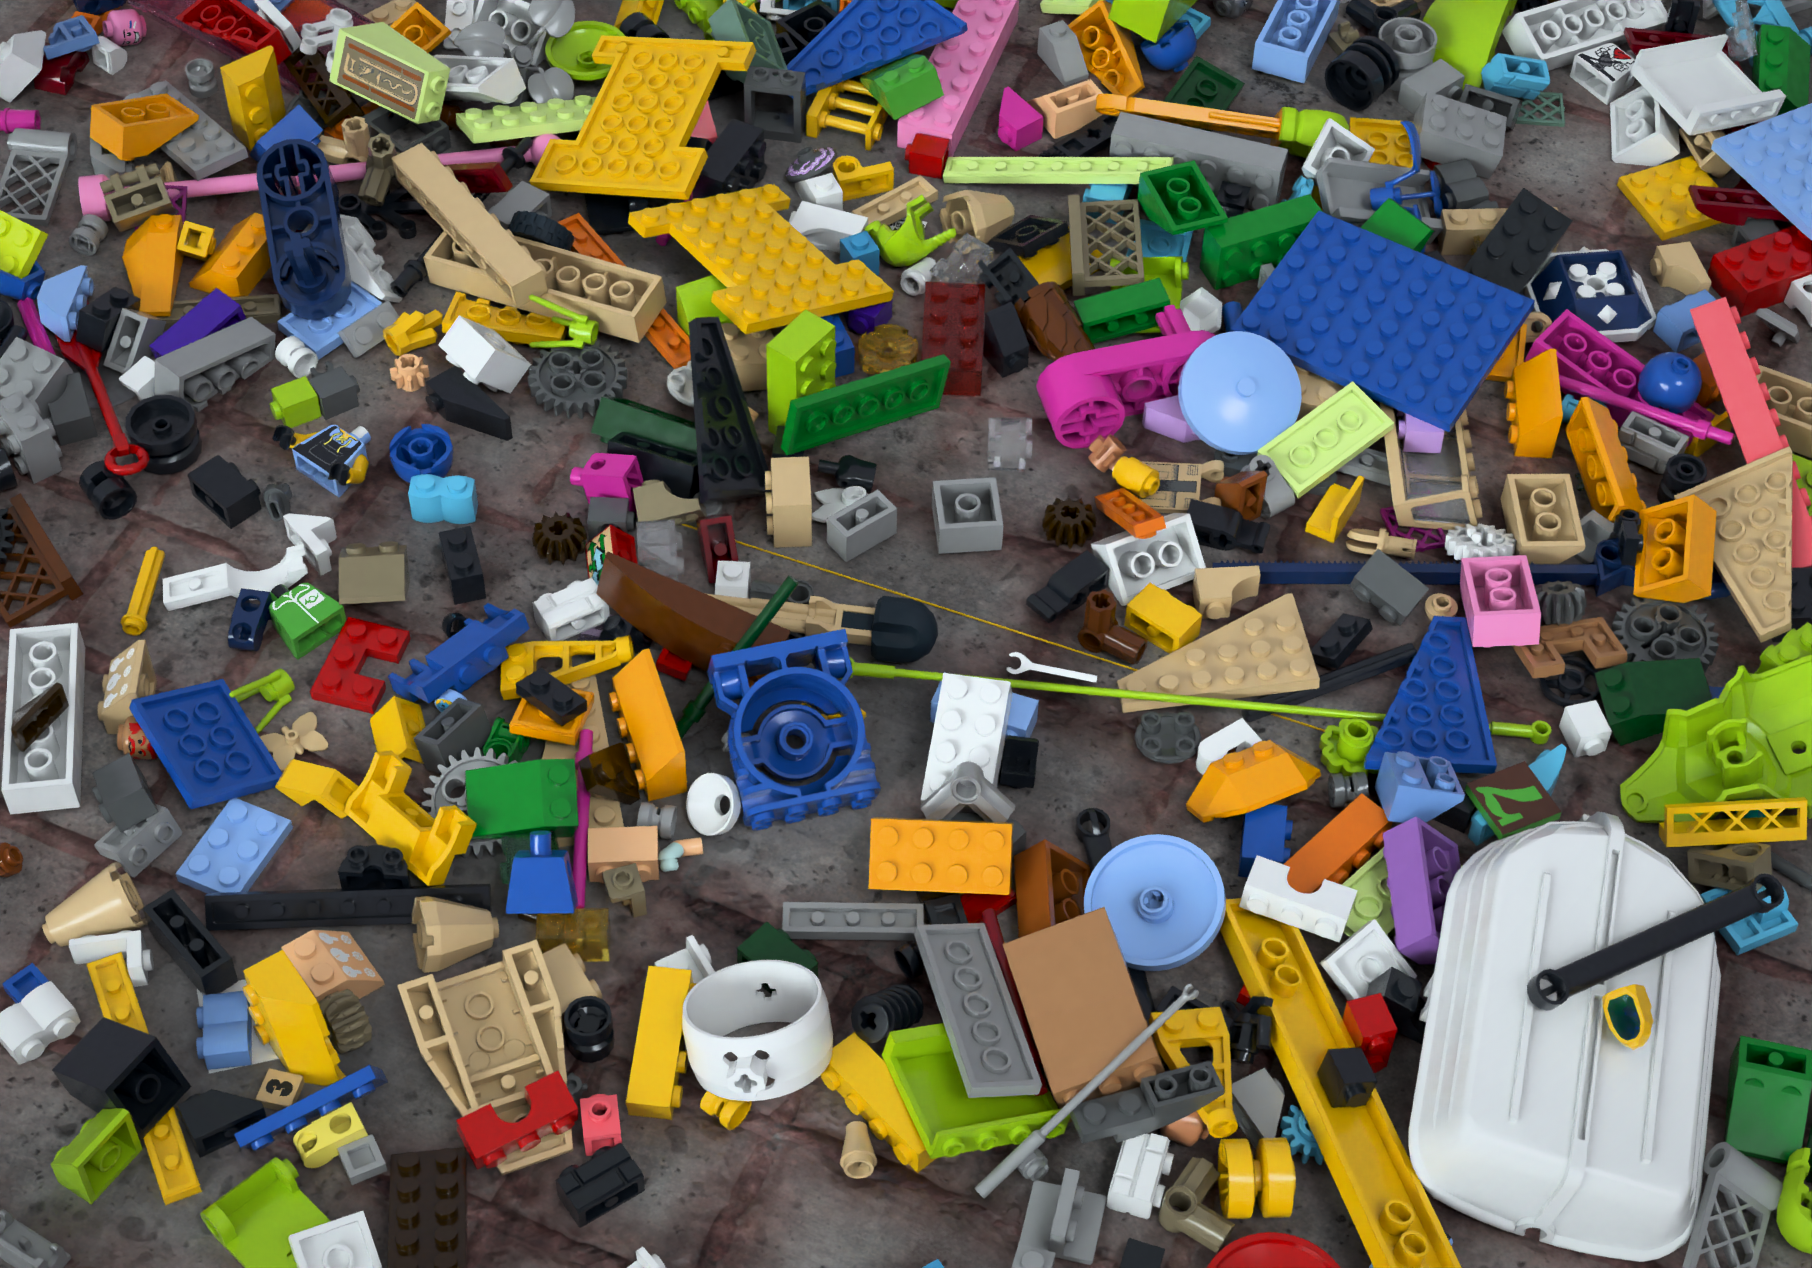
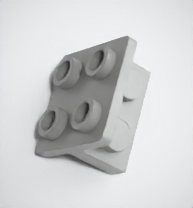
M1065 1168L1062 1185L1038 1180L1034 1181L1019 1243L1055 1252L1056 1258L1091 1265L1094 1260L1107 1197L1085 1191V1187L1078 1186L1080 1171Z

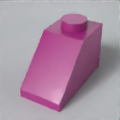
M1008 86L1003 91L998 137L1016 152L1042 139L1044 117Z

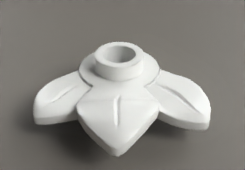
M851 486L846 489L832 488L815 492V497L823 505L812 513V519L821 523H827L828 517L868 494L860 486Z

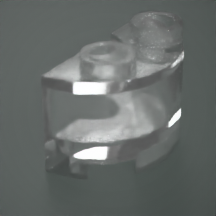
M966 232L953 246L951 255L947 259L941 258L929 272L933 278L966 297H971L982 281L979 274L983 271L977 262L982 259L986 266L993 262L994 249Z
M995 416V418H988V470L1025 471L1026 459H1032L1033 442L1032 440H1026V436H1032V417Z

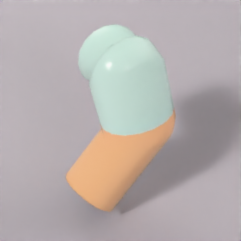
M701 837L673 841L660 851L658 860H660L661 871L677 870L679 867L677 858L702 855Z

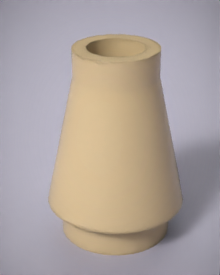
M853 1121L846 1126V1136L840 1165L844 1169L845 1174L851 1178L861 1179L868 1177L874 1171L877 1158L868 1134V1126L864 1122Z

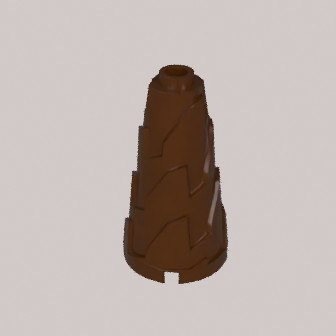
M1045 282L1027 291V294L1031 297L1027 302H1024L1020 297L1014 306L1027 340L1031 341L1044 356L1053 362L1073 353L1095 349L1081 326L1083 323L1068 302L1065 292L1056 282Z

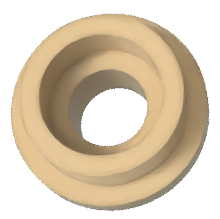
M1442 593L1429 596L1425 603V611L1431 621L1434 616L1455 617L1458 610L1456 601L1451 596Z

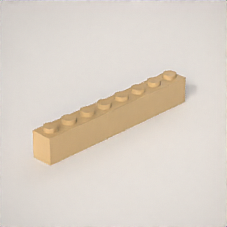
M420 143L391 158L396 178L401 185L516 308L532 301L529 299V295L533 294L539 297L548 292L545 280L548 278V274L542 263H536L528 249L516 242L512 232L509 229L505 230L501 226L494 213L489 214L486 211L483 202L478 197L474 198L471 195L467 185L463 181L459 182L449 166L444 167L435 151L430 152L423 143Z

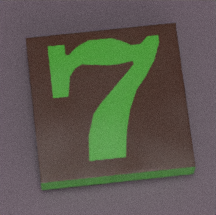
M1525 761L1469 782L1465 787V792L1499 840L1558 820L1562 813Z

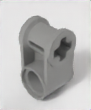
M1258 455L1248 465L1243 467L1241 471H1264L1263 469L1266 466L1268 467L1265 471L1268 476L1261 516L1264 519H1270L1295 504V495L1292 488L1280 474L1274 461L1266 455Z

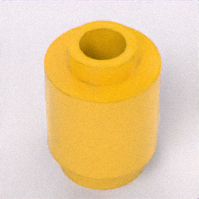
M1123 456L1114 466L1112 476L1116 479L1117 484L1141 498L1155 494L1160 486L1159 472L1135 457L1128 458Z

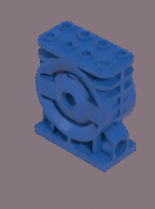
M846 629L711 656L707 671L710 685L713 686L717 707L731 715L727 736L730 761L735 775L734 782L740 795L744 815L743 822L745 826H752L753 831L772 827V822L785 819L786 824L800 822L806 819L805 815L818 812L820 817L833 815L839 812L838 808L851 805L853 810L866 808L872 805L871 800L875 799L881 791L880 783L877 782L875 776L876 766L871 759L870 743H867L861 709L853 694L846 687L853 672L847 650L848 638ZM809 663H812L813 666H814V669H813V668L802 667V666H807V665H809ZM767 674L749 687L747 677ZM739 699L740 704L738 705L731 700ZM783 702L806 703L817 708L826 716L841 715L839 718L826 720L811 707L801 704H788L770 712L762 721L757 735L741 738V734L752 731L754 724L766 710ZM791 735L800 737L803 741V747L799 749L791 748L787 744L786 738ZM850 749V755L836 756L830 770L817 781L807 785L788 786L780 784L756 769L764 766L773 776L785 781L806 780L817 775L825 767L832 752Z

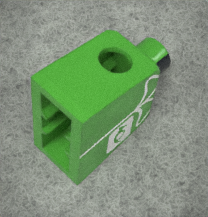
M301 583L291 591L283 584H279L270 592L273 601L269 605L272 624L297 660L338 634L346 622L344 606L342 604L339 605V602L309 583Z

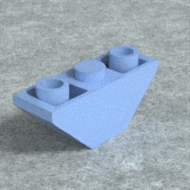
M80 265L44 280L37 296L41 323L64 342H71L73 334L77 330L79 310L87 305L88 296L93 294L94 283L93 279L88 277L87 266Z

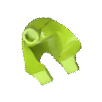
M923 195L907 203L906 219L898 230H892L888 225L881 224L879 220L870 223L864 229L872 236L880 249L882 259L894 267L913 265L956 236V229L951 228L925 240V228L922 219L934 211L929 202L927 203Z

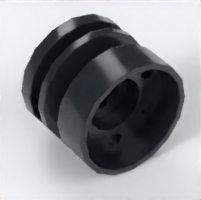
M1362 36L1357 38L1327 66L1324 78L1328 91L1340 105L1349 110L1361 111L1367 109L1399 78L1400 66L1393 49L1384 41L1374 36Z

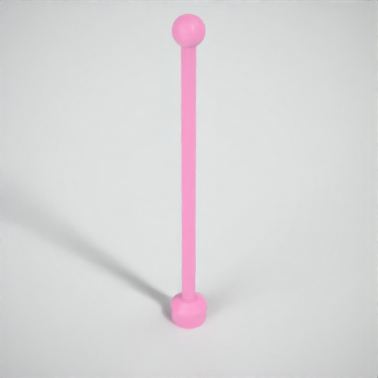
M555 134L535 136L532 139V146L523 155L525 161L532 162L537 167L549 140L560 138ZM507 147L437 155L443 165L499 162L501 164L504 161L502 151ZM366 162L329 165L335 182L363 180L367 171ZM257 173L204 178L199 181L194 179L164 183L165 185L187 186V198L259 191ZM104 174L79 176L78 185L83 216L85 214L96 215L106 222L111 221L112 217L104 196L115 192V190L103 193L100 182L109 180ZM297 175L295 176L297 186H300L299 177ZM314 175V178H315L316 183H317L318 178H317L316 175ZM177 189L167 190L172 199L180 193Z

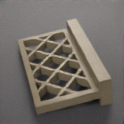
M1068 195L1073 296L1085 295L1086 287L1123 286L1144 282L1138 199L1080 202V195ZM1133 210L1125 218L1117 214L1119 211ZM1100 212L1102 215L1094 219L1086 213ZM1109 219L1117 222L1112 228L1103 223ZM1127 228L1133 233L1125 237L1118 232ZM1095 229L1104 233L1097 239L1089 235ZM1110 238L1119 242L1113 248L1105 244ZM1126 247L1135 251L1128 257L1120 253ZM1096 249H1099L1105 254H1103L1099 258H1096L1090 253H1092ZM1111 258L1120 261L1114 268L1106 264ZM1130 267L1138 272V274L1125 275L1122 271ZM1098 268L1106 272L1103 276L1090 277V274Z

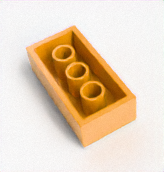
M873 817L871 818L868 889L1010 895L1013 823Z

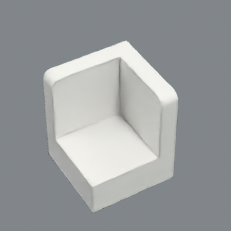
M1203 287L1180 301V309L1191 331L1205 330L1214 333L1221 328L1222 302Z
M144 356L119 378L121 384L135 392L140 401L154 396L155 362Z

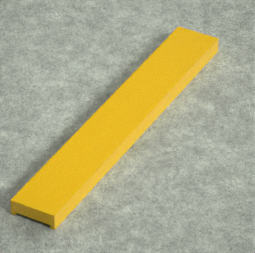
M1241 898L1226 899L1225 916L1220 932L1250 998L1257 996L1273 999L1272 1007H1260L1257 1013L1272 1017L1271 1044L1373 1267L1462 1268L1376 1088H1374L1366 1105L1333 1108L1317 1075L1328 1049L1356 1048L1299 928L1240 908Z

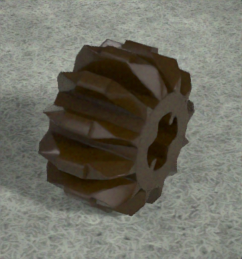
M1069 495L1065 501L1056 498L1053 505H1047L1045 516L1042 520L1043 531L1046 532L1047 541L1055 540L1057 547L1062 544L1067 545L1069 549L1072 548L1073 544L1083 547L1086 541L1092 539L1094 528L1096 527L1097 519L1093 513L1092 506L1090 504L1083 505L1082 498L1073 501Z
M555 511L553 517L550 518L543 515L541 522L535 523L532 543L540 559L547 558L550 565L555 561H560L564 566L567 559L576 561L578 554L584 553L587 533L579 518H572L569 512L559 516Z

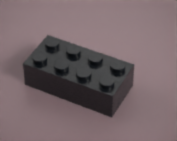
M1523 188L1463 268V271L1521 294L1562 239L1572 220Z

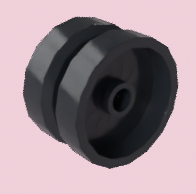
M155 395L141 400L127 414L125 428L131 442L130 444L143 447L149 454V463L144 469L146 472L158 475L174 474L187 469L196 462L201 454L202 441L197 428L195 412L190 403L181 397ZM133 454V457L137 463L138 457L136 456V454Z

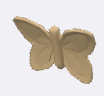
M313 712L300 716L292 724L291 730L287 726L282 727L281 732L284 735L271 733L260 736L269 753H273V759L281 771L285 770L290 760L295 758L296 753L302 755L304 750L314 752L324 751L328 748V742L323 735L315 731L318 724L317 717Z

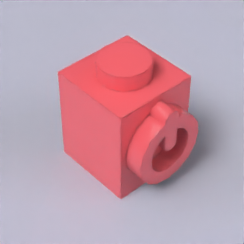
M595 1094L589 1098L580 1099L586 1156H593L597 1150L604 1146L612 1148L622 1143L617 1094Z

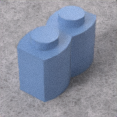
M243 991L203 995V1006L196 1009L198 1028H203V1037H197L196 1039L198 1059H205L207 1070L252 1065V1017L248 1010V1007L251 1005Z

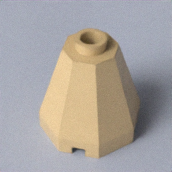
M963 190L944 196L943 202H947L946 208H942L939 214L943 232L951 228L956 229V236L948 242L952 243L955 241L960 246L955 249L958 253L982 247L991 238L1010 226L1014 217V207L1004 195Z
M431 896L415 897L412 910V924H417V933H413V946L418 968L422 969L424 973L440 971L489 949L493 945L494 938L499 937L497 917H492L491 912L487 909Z

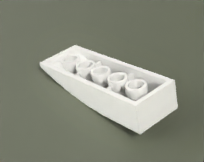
M1560 0L1515 14L1502 30V33L1515 56L1544 60L1549 71L1572 64L1575 55L1607 43H1613L1616 46L1626 43L1627 40L1623 32L1625 27L1648 30L1658 29L1666 24L1668 13L1661 0Z

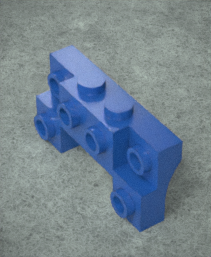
M487 603L483 607L488 619L482 623L476 619H466L464 621L466 627L425 656L428 666L413 658L409 661L413 674L406 679L393 672L388 675L394 692L413 703L418 699L430 703L439 698L448 689L459 693L468 690L475 682L487 673L495 670L498 665L509 658L505 647L515 642L530 629L525 614L515 608L511 611H505Z

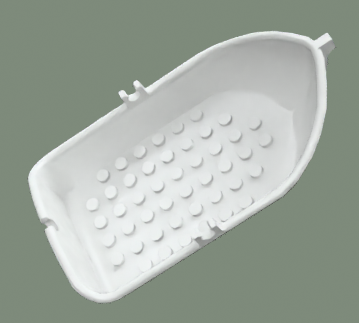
M1598 811L1591 816L1583 814L1579 821L1548 822L1539 827L1527 829L1491 842L1474 853L1455 873L1446 895L1434 973L1423 993V996L1428 998L1425 1007L1421 1010L1419 1020L1426 1022L1408 1130V1147L1414 1171L1427 1192L1434 1199L1467 1216L1520 1236L1525 1235L1527 1228L1541 1229L1539 1241L1556 1247L1608 1258L1645 1262L1662 1258L1674 1252L1688 1241L1692 1235L1700 1206L1721 983L1714 932L1577 993L1553 1010L1545 1011L1537 1008L1530 1001L1527 994L1529 980L1543 970H1557L1704 904L1699 892L1669 858L1642 841L1625 834L1623 823L1618 816ZM1540 980L1541 990L1552 985L1547 980ZM1633 984L1645 987L1652 1006L1650 1011L1654 1021L1648 1041L1644 1046L1635 1050L1623 1045L1610 1030L1603 1010L1602 1000L1605 994ZM1555 992L1546 997L1549 1000L1556 1001L1557 993ZM1638 1017L1635 1021L1637 1026L1640 1027V1018ZM1636 1034L1629 1035L1631 1039L1637 1037Z

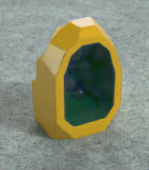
M1633 984L1605 994L1602 997L1603 1010L1610 1030L1623 1045L1632 1050L1644 1046L1650 1037L1654 1022L1650 1011L1652 1006L1645 987Z

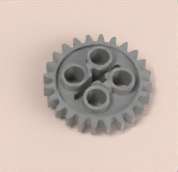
M476 747L473 757H469L465 750L461 752L462 760L457 761L450 755L449 762L451 766L446 768L439 764L437 767L441 772L440 777L429 776V779L435 786L434 788H424V793L431 800L423 801V808L431 811L428 814L434 819L439 808L443 806L456 805L467 815L465 771L506 765L509 760L507 754L503 752L496 759V753L493 748H490L486 756H483L479 747ZM514 760V761L510 762L509 764L518 763V762H517L516 760ZM459 786L465 787V792L461 797L450 798L451 791ZM509 838L471 839L466 853L462 854V856L467 858L471 850H474L477 858L481 859L483 850L487 849L494 857L496 855L495 846L500 845L504 850H509L506 841ZM511 838L514 841H520L519 838Z

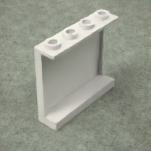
M1726 34L1642 49L1636 56L1630 71L1689 136L1765 121L1776 117L1786 98V95L1780 89L1762 93L1722 51L1728 39Z

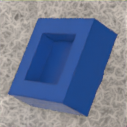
M31 963L3 982L2 985L15 1003H19L28 993L38 986L49 982V980Z

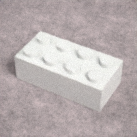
M943 673L921 803L953 775L957 765L962 762L969 761L979 765L983 770L984 777L997 788L1012 702L1011 682ZM970 780L960 781V783L964 786L975 785ZM966 805V806H965L961 811H959L958 813H976V812H975L972 808H970L968 805Z

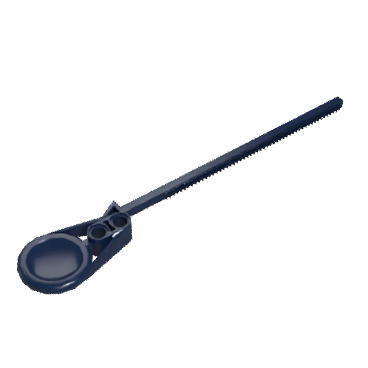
M1618 538L1601 541L1596 547L1592 564H1534L1533 562L1529 564L1534 585L1545 584L1547 581L1556 582L1557 580L1560 582L1570 581L1572 584L1594 585L1596 597L1621 585L1634 587L1635 566L1621 565L1617 549ZM1221 560V563H1212V568L1259 566L1261 574L1259 584H1351L1354 576L1365 565L1366 561L1364 563H1360V561L1358 563H1354V561L1352 563H1348V561L1346 563H1342V561L1340 563H1336V561L1334 563H1330V561L1328 563L1324 561L1322 563L1318 561L1316 563L1312 561L1310 563L1306 561L1304 563L1300 561L1298 563L1294 561L1289 563L1287 560L1286 563H1283L1281 560L1280 563H1277L1275 560L1274 563H1271L1269 560L1268 563H1265L1263 560L1262 563H1259L1257 560L1256 563H1253L1251 560L1250 563H1247L1245 560L1244 563H1241L1239 560L1238 563H1235L1233 560L1232 563H1229L1227 560L1224 563ZM1400 560L1399 565L1424 585H1460L1461 561L1459 564H1456L1455 561L1453 564H1450L1449 561L1447 564H1444L1443 561L1441 564H1438L1437 561L1435 564H1432L1431 561L1429 564H1426L1425 561L1423 564H1420L1419 561L1417 564H1414L1413 561L1409 564L1406 560V563L1403 564ZM1714 566L1711 596L1701 599L1711 600L1731 595Z

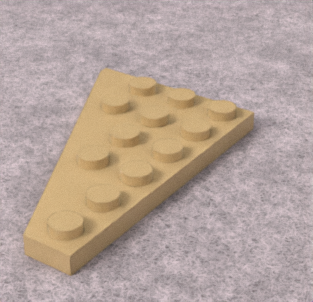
M1788 446L1674 495L1676 500L1695 494L1717 511L1713 566L1761 643L1792 629L1793 455L1791 448Z
M1289 593L1118 680L1117 689L1219 699H1238L1319 688L1320 678L1293 593ZM1119 698L1123 713L1191 705Z

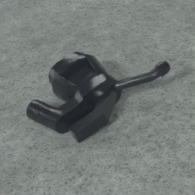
M1253 996L1241 1011L1230 1000L1222 1002L1224 1009H1231L1234 1013V1024L1230 1032L1232 1062L1253 1064L1254 1057L1258 1055L1259 1049L1271 1048L1272 1017L1255 1013L1260 1007H1272V998Z

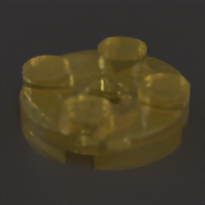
M893 324L875 326L874 331L869 334L866 331L861 335L858 342V358L862 363L863 371L868 374H880L901 366L916 363L918 359L917 339L915 336L913 339L908 335V330L904 327ZM886 348H892V352L884 351L886 350Z

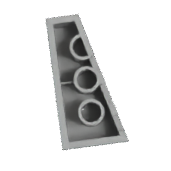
M249 317L156 358L154 396L173 395L181 397L190 403L193 410L200 412L208 406V399L218 392L224 395L231 390L232 385L239 377L245 380L275 358L276 334L253 317Z

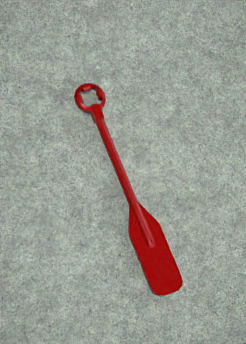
M75 330L71 342H64L55 335L63 356L86 372L111 435L114 448L108 451L104 458L106 468L110 472L122 476L141 472L149 463V454L143 447L129 444L125 433L121 429L98 370L102 353L76 341L77 330ZM136 454L138 457L137 463L134 462L123 466L118 465L115 459L116 457Z

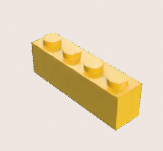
M648 966L626 1097L628 1115L672 1120L674 1108H680L683 1086L678 1085L680 1073H686L688 1064L687 1051H683L685 1040L682 1030V1012L687 994L696 985L693 982L692 970Z
M855 1032L833 1047L830 1063L821 1074L824 1084L830 1090H837L841 1094L849 1110L855 1115L860 1114L868 1122L869 1128L875 1137L879 1140L884 1139L893 1148L895 1156L902 1164H909L919 1173L937 1159H930L885 1061L865 1041L858 1037Z

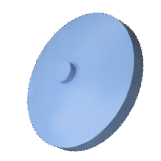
M1226 332L1206 340L1187 359L1181 371L1178 386L1181 411L1189 427L1206 444L1229 454L1249 455L1258 453L1260 448L1296 422L1301 407V384L1297 371L1289 357L1272 341L1250 332Z
M1161 834L1145 835L1121 843L1099 861L1092 871L1085 888L1084 913L1086 914L1105 907L1127 967L1143 971H1162L1190 962L1209 947L1217 936L1224 920L1226 895L1217 867L1199 847L1175 836Z

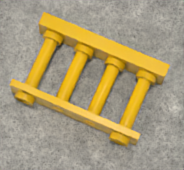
M878 68L862 73L861 75H866ZM847 79L819 90L806 114V136L817 138L822 128L827 126L865 135V150L871 151L875 141H880L883 125L888 116L885 109L879 102L875 106L839 97L840 92L844 93L845 90L873 97L861 82ZM838 108L868 115L871 118L867 124L830 115V112Z

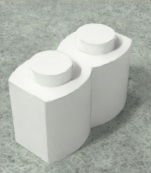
M49 981L32 990L21 1002L0 1012V1043L20 1065L40 1057L50 1043L70 1036L81 1021L76 1009L58 988Z

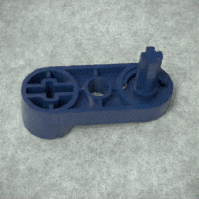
M286 139L272 145L265 151L257 164V183L273 280L284 306L291 313L307 320L323 319L341 309L351 294V275L338 207L339 190L321 149L314 143L303 139ZM297 175L299 177L301 194L299 195L295 177ZM314 175H316L317 178H318L317 183H316V180H315V178H314ZM309 224L313 225L307 232H295L296 230H305Z

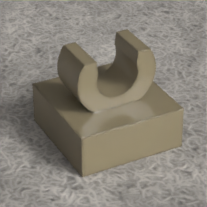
M1350 21L1339 24L1338 31L1328 34L1327 43L1337 55L1343 53L1349 45L1361 37L1357 29L1354 30L1352 26L1350 27Z

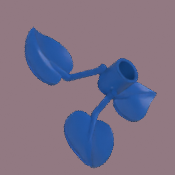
M1401 121L1400 123L1405 127L1410 139L1413 166L1409 172L1392 181H1386L1385 187L1370 189L1372 210L1377 211L1388 198H1392L1402 205L1403 200L1430 197L1434 203L1436 217L1440 219L1443 204L1440 199L1441 189L1439 180L1434 170L1430 171L1431 192L1402 195L1401 188L1394 187V185L1420 172L1421 144L1417 128L1410 121ZM1414 204L1413 208L1404 207L1422 221L1417 204ZM1426 245L1420 253H1425Z

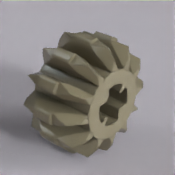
M349 989L337 991L318 1002L330 1032L328 1038L338 1052L342 1054L354 1051L371 1040L372 1027L368 1021L369 1017L365 1013L364 1006L361 1005L358 997Z

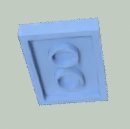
M351 280V294L345 305L335 314L323 319L307 320L289 313L277 321L278 329L287 337L295 336L304 343L305 348L311 349L319 360L344 343L338 334L339 331L382 302Z
M230 799L175 873L177 881L204 893L248 892L293 829L291 820L240 799Z

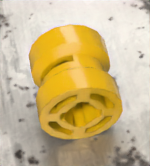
M706 1091L700 1103V1108L710 1116L716 1115L719 1117L720 1124L728 1130L738 1127L746 1118L752 1106V1101L729 1100L718 1097Z

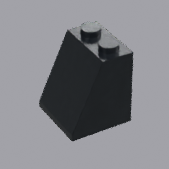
M105 1017L52 1069L70 1095L97 1113L102 1109L124 1108L129 1111L140 1141L192 1087L157 1037Z

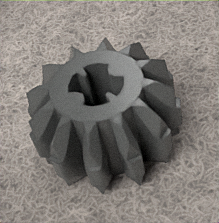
M1557 580L1556 582L1547 581L1545 584L1535 586L1541 610V622H1545L1547 625L1557 624L1559 626L1564 623L1570 625L1572 621L1577 622L1585 615L1587 598L1585 597V590L1581 588V585L1572 584L1570 581L1560 582Z

